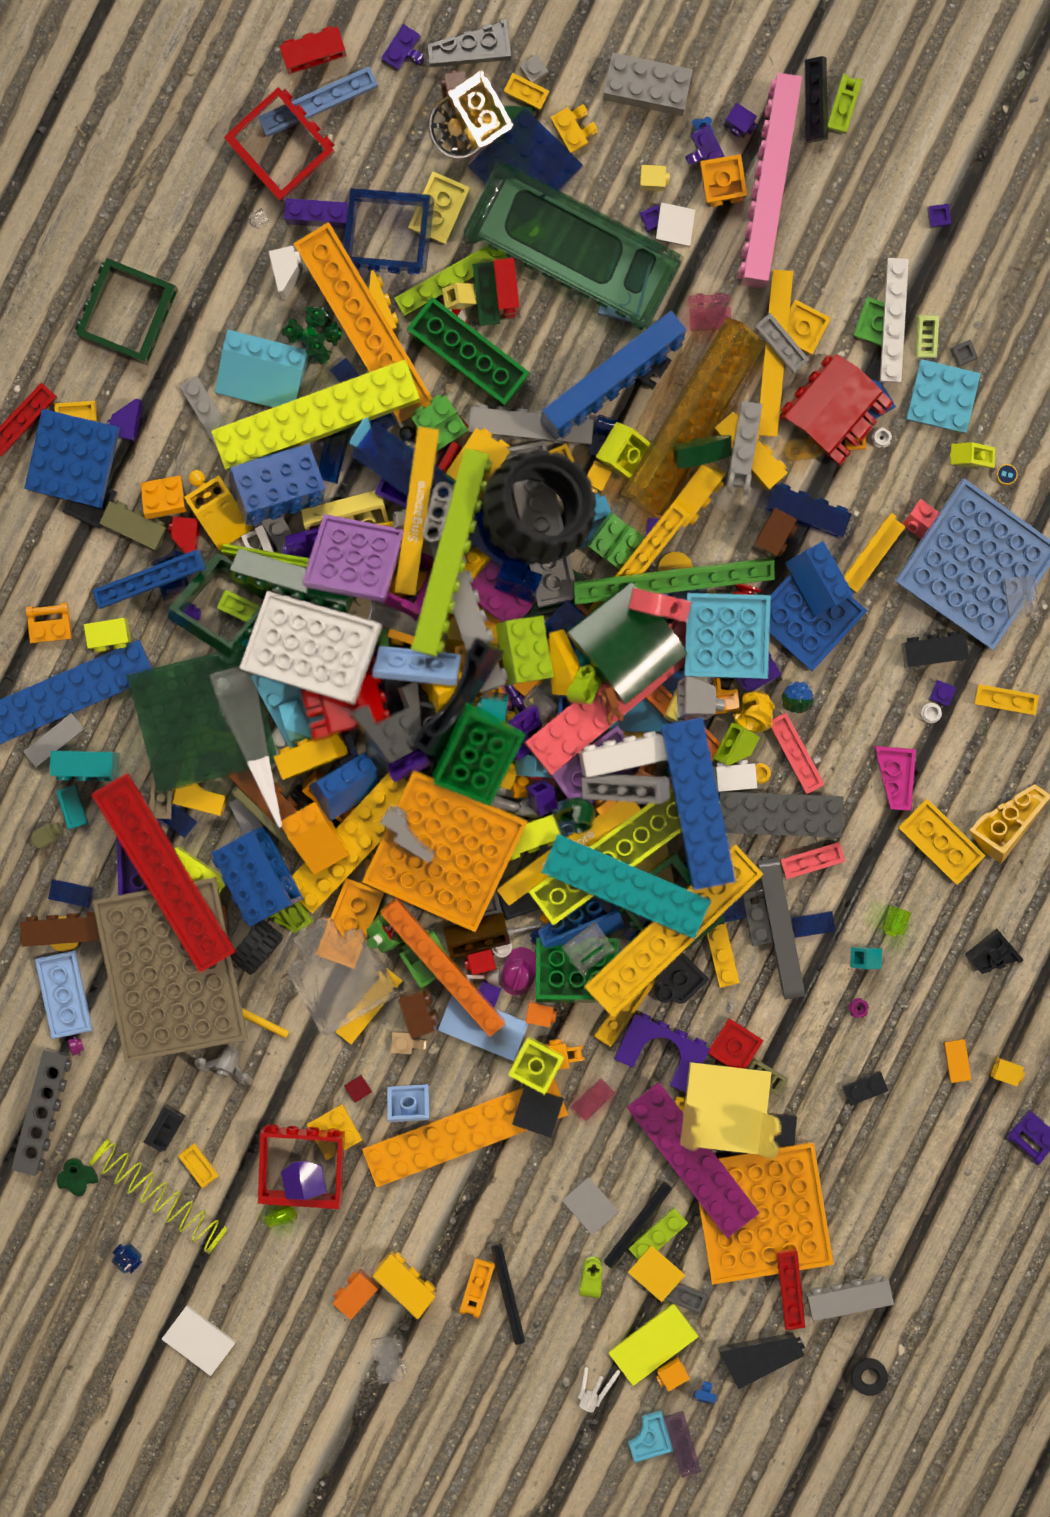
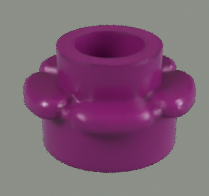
M855 998L853 1002H850L848 1009L854 1018H863L868 1013L869 1005L861 998Z
M73 1037L74 1039L68 1040L72 1056H81L80 1052L84 1051L82 1041Z

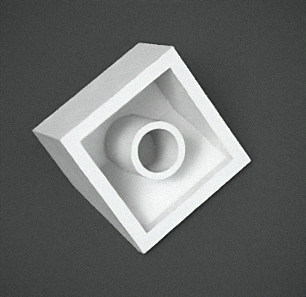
M293 246L269 251L278 292L282 300L287 299L301 276L300 268L304 267L299 252L295 251Z

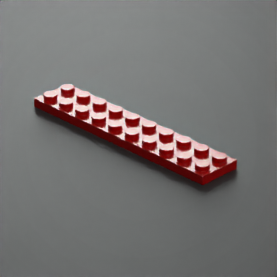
M126 773L91 794L199 973L235 953L236 949L130 774Z

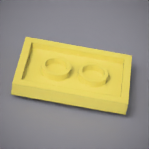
M432 171L408 229L446 245L469 194L470 187Z

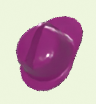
M518 947L513 949L507 956L500 979L501 985L507 993L517 996L522 995L532 986L536 974V955L534 952L526 947Z

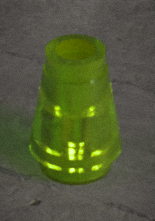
M281 1206L265 1216V1221L269 1228L291 1224L297 1219L294 1206Z

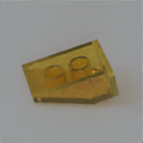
M483 71L478 72L448 93L460 127L472 149L484 147L514 126Z

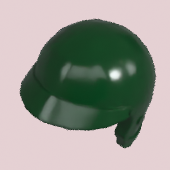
M574 797L563 804L556 817L563 821H574L575 833L580 834L592 828L596 812L588 800Z

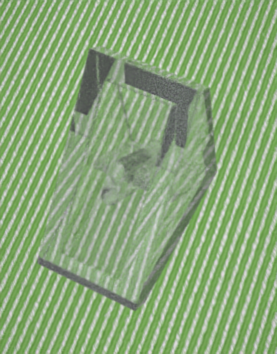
M536 685L522 699L528 707L530 705L538 706L542 722L549 723L558 715L559 703Z

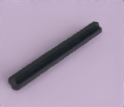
M663 1182L605 1258L604 1263L608 1267L613 1268L672 1191V1187L668 1183Z
M495 1244L491 1247L513 1340L515 1345H519L525 1342V1337L503 1247L501 1244Z

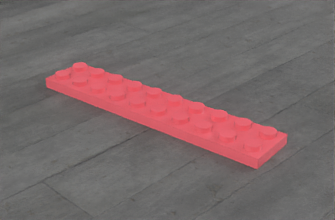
M675 619L669 626L686 650V622ZM685 657L627 704L618 701V708L622 715H625L685 665ZM602 683L591 704L572 703L524 743L549 775L556 772L579 753L584 746H587L611 726L606 721L609 710L607 711L600 701V691L609 688L607 684ZM615 715L612 716V721L614 724L618 720L617 716Z

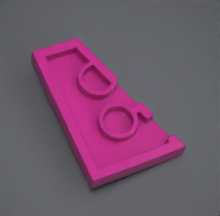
M874 746L889 809L911 811L916 749Z

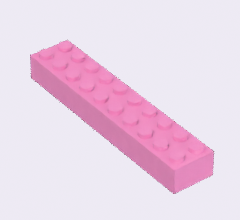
M778 73L776 79H772L769 86L768 97L771 99L768 100L764 115L768 120L765 119L761 138L765 139L761 141L759 146L758 158H761V160H758L754 178H758V181L755 180L752 188L751 198H754V201L751 202L748 212V218L751 221H748L744 236L748 241H745L742 248L741 258L744 259V262H741L738 272V279H741L740 285L765 289L769 281L802 82L801 76Z

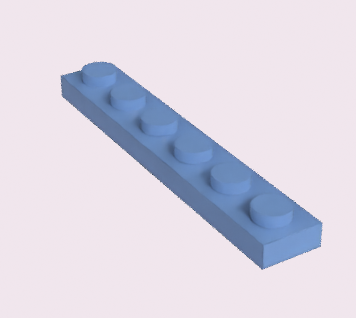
M369 66L291 102L295 106L299 104L307 113L304 117L309 119L377 88L378 84ZM286 104L258 116L266 137L300 123V120Z

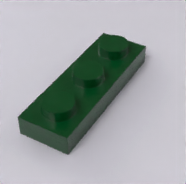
M493 262L472 264L479 326L500 324Z

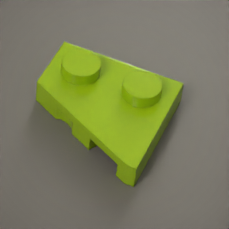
M300 901L269 917L277 924L284 925L295 934L314 921Z

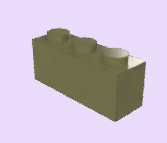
M118 500L116 503L110 501L99 524L158 552L168 532V529L164 527L165 523L156 518L153 521L145 519L143 512L137 509L132 512L127 509L128 505Z

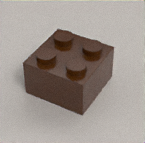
M774 508L752 548L769 558L780 557L788 545L785 543L786 539H790L798 527L795 525L797 519Z

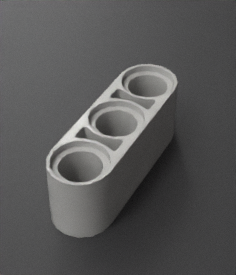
M443 482L437 484L434 488L423 529V535L430 544L440 542L453 494L451 486ZM443 488L448 489L449 495L446 498H440L438 496L439 490ZM435 509H442L444 515L441 518H434L433 512ZM430 529H437L439 531L436 538L431 539L427 536Z

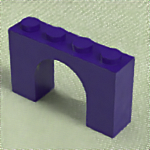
M641 1011L639 1014L634 1013L617 1048L614 1059L633 1068L643 1046L648 1041L658 1037L670 1039L678 1046L680 1058L669 1083L671 1086L686 1092L689 1063H704L710 1050L706 1046L707 1042L697 1037L695 1040L688 1038V1033L680 1029L673 1031L669 1029V1024L658 1020V1023L650 1020V1015Z

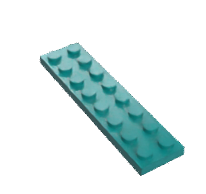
M559 834L541 872L695 939L711 902V900Z

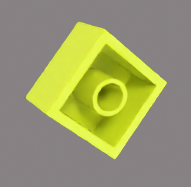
M616 422L596 458L612 468L619 476L636 482L656 447L633 428Z
M527 1036L508 1075L545 1094L564 1059V1054Z

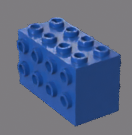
M310 444L230 467L229 482L245 526L250 524L251 526H256L269 518L276 520L282 517V514L289 512L290 514L300 512L302 508L319 506L324 500L326 487Z
M266 826L252 830L211 853L213 864L220 870L223 883L229 887L232 893V900L239 906L242 912V919L245 923H248L249 927L304 899Z

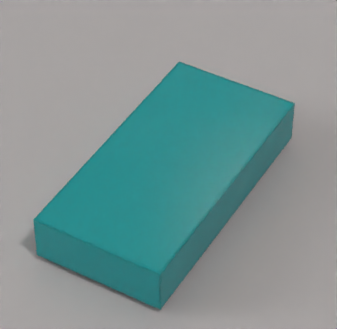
M77 785L57 790L56 794L68 830L89 824Z

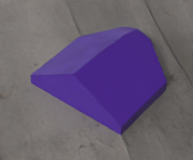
M308 1161L293 1162L281 1171L286 1199L306 1200L327 1193L321 1164H314Z

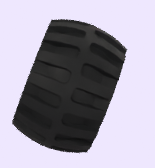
M543 449L519 453L500 465L489 479L482 499L483 524L485 530L489 531L491 535L490 540L495 546L498 545L504 551V554L511 559L517 558L522 563L532 565L536 563H553L577 550L592 529L595 520L594 510L596 508V496L591 488L592 482L580 469L581 466L576 461L572 462L566 458V455L562 453H549V450ZM526 480L542 482L556 492L562 500L566 513L565 527L562 532L556 535H541L529 530L518 520L512 508L511 498L516 482Z

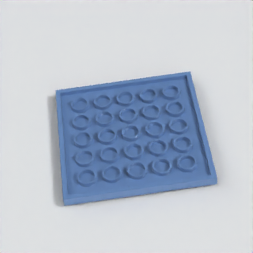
M962 478L894 582L990 650H994L1049 568L1050 539L971 482Z

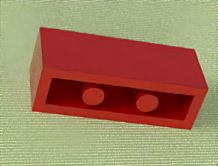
M333 26L322 29V32L316 34L307 33L298 40H286L282 45H279L289 75L347 56L339 29Z

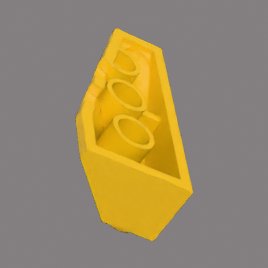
M1034 784L1017 794L1010 801L999 805L997 809L981 816L971 828L970 834L984 853L1001 864L1050 800V794Z

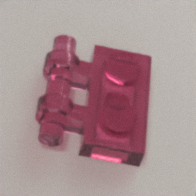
M716 292L715 295L697 293L696 296H688L689 304H697V309L689 310L690 331L732 328L731 307H722V302H730V294ZM704 303H715L716 308H704Z

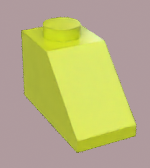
M973 442L951 444V465L995 468V447Z

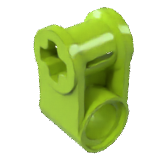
M585 665L578 670L576 677L567 690L569 702L591 704L602 682L596 677L595 668L592 665Z
M590 1256L584 1260L579 1296L600 1298L603 1270L600 1259L595 1256ZM592 1264L596 1265L594 1271H590Z

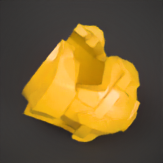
M763 691L746 692L741 698V711L732 714L735 722L755 733L770 729L772 727V712L775 708L774 703Z

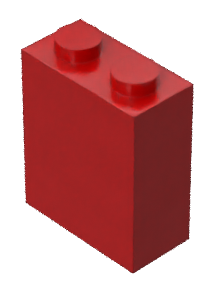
M514 258L493 260L499 317H504L505 320L515 319L516 315H520Z

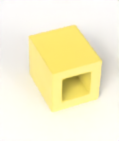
M642 165L640 190L664 192L665 185H669L670 173H666V166Z
M455 283L442 289L447 309L463 310L477 304L474 284Z

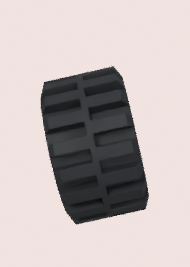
M265 920L260 921L236 948V952L231 956L232 961L247 974H254L281 943L283 935Z

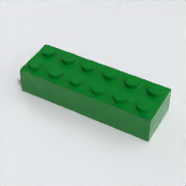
M433 297L429 299L407 328V333L502 407L508 405L530 376L528 370Z

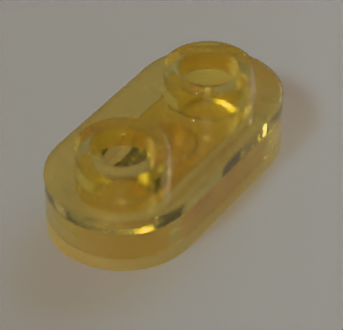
M811 438L791 440L784 448V454L790 461L816 459L824 454L823 449ZM812 445H816L818 447L817 452H813L811 450ZM793 447L798 450V453L795 455L790 451Z

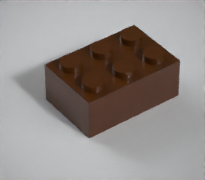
M424 986L423 988L401 993L398 1000L411 1039L435 1032L440 1020L437 1010H432L431 1007L433 998L430 989L426 990Z

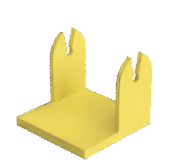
M690 1062L680 1145L689 1150H696L699 1147L759 1154L767 1159H774L779 1148L776 1142H774V1135L776 1136L780 1133V1123L777 1117L767 1114L772 1072Z

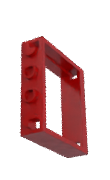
M277 87L225 135L224 139L277 199L282 202L335 153L332 148L335 145L327 136L323 138L319 134L321 129L313 120L309 122L304 117L307 113L299 104L295 106L290 101L293 99L291 94L286 89L282 91ZM278 97L325 149L282 190L235 138Z
M275 1124L263 1126L260 1132L258 1204L340 1209L343 1194L345 1132L336 1128L319 1130L317 1127L299 1129L298 1126L283 1128ZM269 1137L337 1142L335 1194L324 1193L306 1200L286 1199L285 1191L268 1190Z

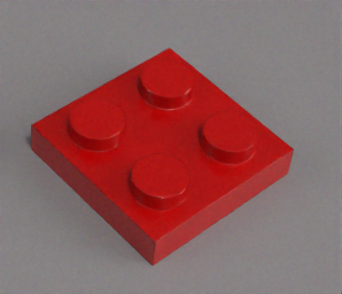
M728 1018L709 1047L708 1054L729 1067L746 1069L764 1040Z

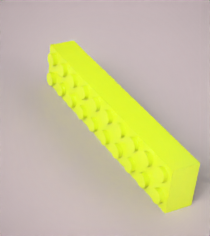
M405 359L214 429L211 432L224 468L230 472V467L308 444L357 426L367 417L369 420H373L421 402Z
M672 787L669 790V799L660 804L649 803L589 848L634 867L681 832ZM551 876L529 891L553 925L594 896Z

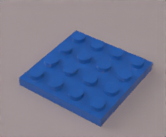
M42 409L24 489L102 508L120 427Z
M790 573L771 594L769 634L813 672L867 610L851 596L814 616Z

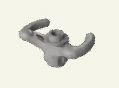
M224 1046L218 1058L206 1062L205 1058H197L194 1061L195 1067L203 1072L216 1070L218 1075L226 1078L231 1075L243 1086H250L253 1082L252 1077L247 1073H242L237 1065L240 1059V1052L234 1048Z

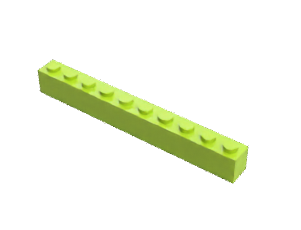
M464 449L413 641L412 652L437 658L438 653L442 654L445 644L442 641L443 633H448L450 622L447 621L448 614L453 613L455 601H452L454 593L458 594L461 581H457L458 576L465 569L466 561H463L464 554L469 553L471 541L468 540L469 535L475 531L477 522L474 521L475 512L479 513L482 504V501L479 500L480 493L485 492L487 481L484 480L485 474L490 473L492 461L489 460L490 457L487 453Z

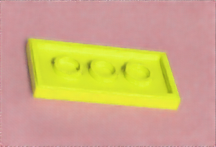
M672 1303L608 1353L634 1386L699 1336L677 1306Z

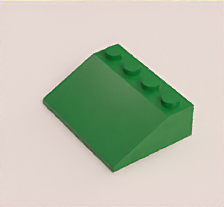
M466 703L433 772V784L491 806L524 739L525 733L488 711Z
M536 938V1003H599L584 986L619 953V938H592L544 948L541 939Z

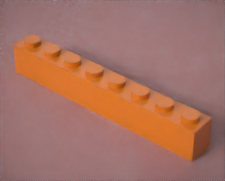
M397 897L381 909V915L489 1037L505 1025V1020Z

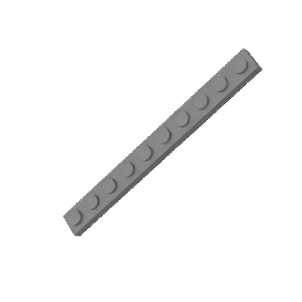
M195 376L182 384L180 388L216 446L211 431L227 424L198 376ZM283 516L276 520H271L270 518L263 520L262 523L279 552L284 554L282 545L286 544L285 536L293 533Z

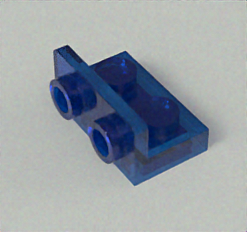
M504 561L494 588L533 603L543 575L509 561Z

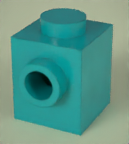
M851 947L850 968L882 969L883 948Z

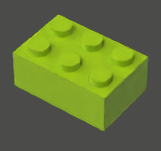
M543 616L510 620L496 624L499 646L504 651L501 657L503 668L508 678L506 685L554 677Z

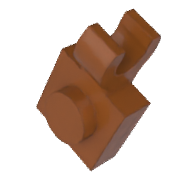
M613 687L600 691L601 704L603 707H606L607 711L609 710L606 717L607 724H613V715L617 716L619 722L623 721V715L619 711V704Z

